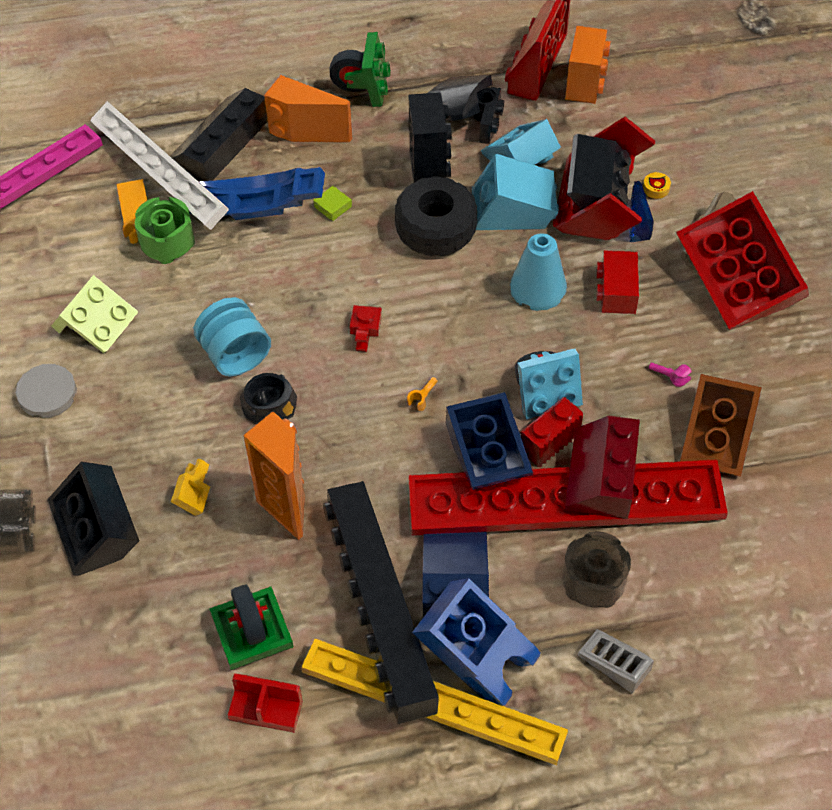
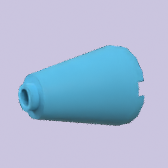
M536 234L529 239L510 282L511 295L520 305L524 303L530 306V309L536 311L548 310L557 306L567 289L556 240L548 234Z

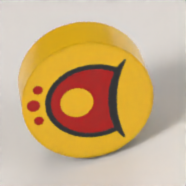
M650 173L644 178L643 191L651 198H664L669 194L671 180L663 173Z

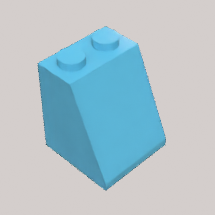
M495 153L472 186V194L477 205L476 230L545 229L550 221L557 217L559 205L556 200L557 184L555 183L554 171Z

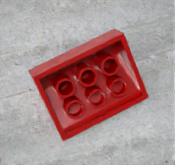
M547 0L541 7L537 17L532 18L529 33L523 36L521 50H516L513 66L508 67L505 74V82L508 83L507 94L537 101L568 35L571 0Z
M753 191L676 232L729 330L784 310L809 297L808 286Z

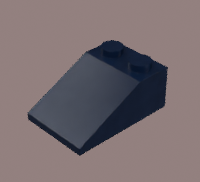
M505 392L446 406L445 424L454 451L472 490L533 475Z
M487 532L424 534L423 617L451 581L469 578L489 597Z

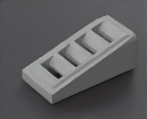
M599 629L593 633L578 652L579 657L632 694L652 670L654 660L644 653ZM601 642L604 644V647L597 655L592 653L591 651ZM611 649L615 652L609 661L603 659ZM620 657L624 658L625 661L620 667L615 665ZM632 664L636 668L632 673H629L626 670Z

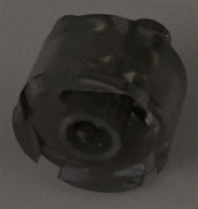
M1 489L0 553H27L34 551L35 535L31 533V524H36V506L33 505L32 489Z
M594 531L586 533L584 537L576 541L573 540L569 544L565 554L562 581L565 593L571 600H575L588 607L609 608L623 595L631 568V557L628 550L626 552L621 545V541L611 534Z

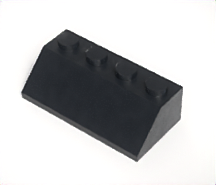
M247 88L228 96L170 157L197 181H213L268 122L265 97Z

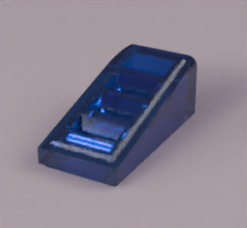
M634 181L630 209L642 217V221L629 229L630 242L650 240L654 225L640 181Z

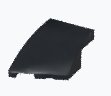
M491 75L451 77L435 86L428 93L441 92L443 103H448L449 120H445V122L462 120L480 113L477 91L493 85Z

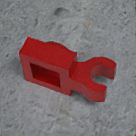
M353 305L350 334L355 335V341L357 342L356 351L367 352L370 336H379L382 307Z

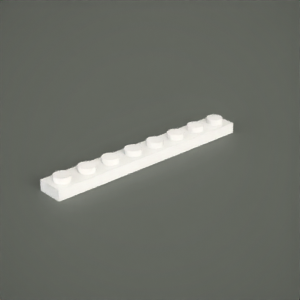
M108 101L91 118L90 121L172 196L185 203L189 211L210 230L228 212L229 208Z

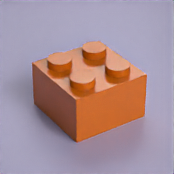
M576 26L569 59L565 100L596 104L598 93L603 94L605 78H601V76H606L608 59H604V56L609 57L611 41H606V29Z

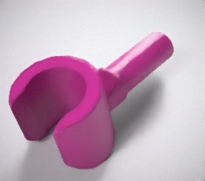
M652 362L649 365L650 370L670 377L671 382L677 387H682L691 380V377L688 375L692 370L685 364L680 365L676 370Z

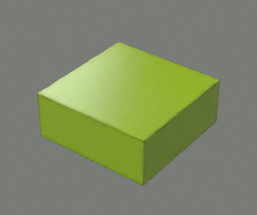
M334 186L323 192L322 198H315L313 200L314 208L331 221H334L352 207V199Z

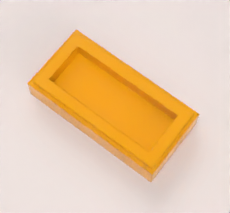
M143 179L116 184L124 224L130 221L135 222L136 210L147 201Z

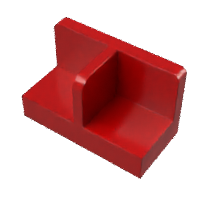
M234 673L232 682L235 691L228 711V719L230 721L295 733L303 703L299 685Z

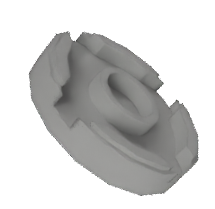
M42 364L31 368L22 375L16 387V396L20 407L31 416L41 415L42 418H50L63 413L72 405L75 393H77L73 375L65 367L56 364Z

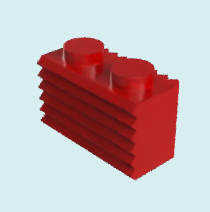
M566 397L561 398L520 432L528 459L537 467H542V464H546L547 460L555 457V453H559V450H563L564 446L572 443L575 428L582 426L583 412Z

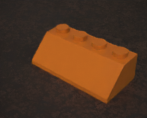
M272 412L243 435L256 501L299 540L303 537L305 495L303 488L304 480L301 474L302 465L299 460V447L296 439L297 430L288 419L284 418L282 420L277 414Z

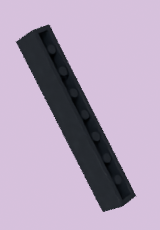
M361 481L327 489V502L323 503L325 518L327 521L332 520L334 526L331 528L333 543L335 547L340 546L342 553H339L341 568L343 572H349L351 578L348 580L349 593L351 598H357L359 606L356 607L357 617L360 626L366 625L368 634L365 635L369 654L375 653L377 663H374L377 680L379 683L384 682L387 692H384V701L388 713L394 712L397 724L436 715L438 713L439 697L419 639L412 633L415 627L365 483Z

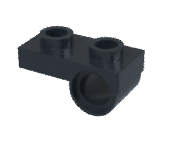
M486 87L477 91L480 113L473 116L477 121L481 122L480 143L490 144L492 134H497L500 119L497 116H502L505 100L500 99L501 88Z

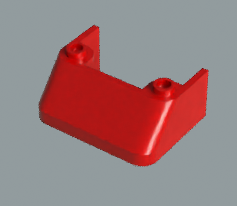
M626 116L593 136L616 141L623 150H627L631 157L629 175L634 169L635 157L655 145V140ZM572 152L569 154L557 201L559 211L557 217L553 219V227L563 234L610 240L641 223L642 217L611 193L581 210L567 194Z

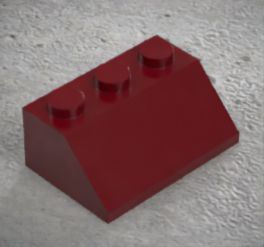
M606 416L575 428L565 504L566 511L628 519L633 496L640 419Z

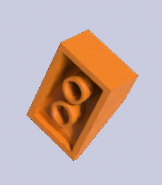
M282 75L279 76L264 95L270 134L291 142H351L350 101Z

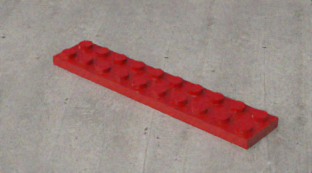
M718 460L636 464L632 503L628 519L566 511L565 504L570 467L532 469L533 475L472 490L464 472L409 475L412 536L441 533L726 520L728 515Z

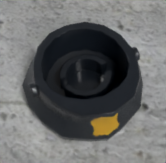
M262 373L254 376L246 384L244 392L240 396L241 408L244 417L254 424H258L272 412L277 414L282 420L284 418L289 420L293 417L296 410L297 395L284 375Z

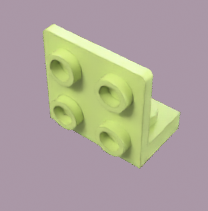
M93 275L51 327L58 333H61L67 326L76 331L102 353H106L137 315L138 311Z

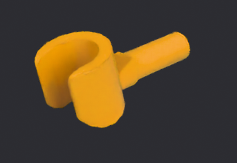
M132 221L123 225L124 237L129 236L130 243H137L138 237L135 223Z
M432 377L423 389L411 391L407 396L408 406L412 405L414 400H421L417 404L418 411H423L426 408L425 398L438 382L437 379Z

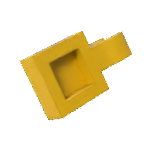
M198 458L196 465L188 463L185 473L178 477L171 499L173 504L194 516L203 513L210 486L203 482L209 469L207 462Z

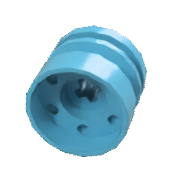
M236 297L224 298L207 307L196 319L193 327L195 338L208 353V357L216 369L225 376H237L252 370L263 361L271 348V338L265 329L256 320L255 315L243 299Z

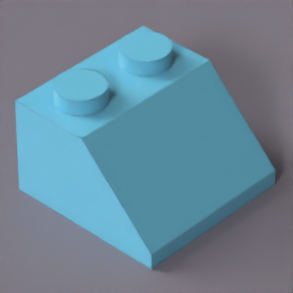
M545 119L517 126L483 148L481 152L490 161L496 153L535 165L551 160L554 157L552 153L560 149L561 146L548 120Z

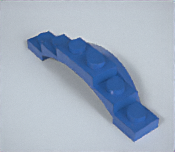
M321 167L310 169L295 168L272 174L202 181L199 183L229 208L224 216L230 215L235 220L281 215L284 208L302 206L303 200L322 198L325 172Z

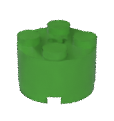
M159 197L149 199L140 205L135 213L134 223L141 250L145 255L158 260L162 264H169L174 259L183 256L195 244L189 209L185 203L173 197H168L169 200H160Z

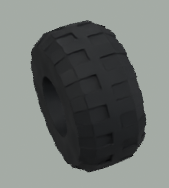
M432 176V178H422L410 184L398 196L395 205V226L400 240L410 249L427 256H445L462 249L472 240L476 231L477 205L473 194L459 182L457 183L447 177Z

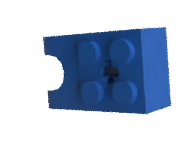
M469 578L451 581L412 632L482 699L504 707L512 696V690L503 679L502 669L505 661L509 659L517 666L522 667L534 666L540 657V651L515 627L516 623Z

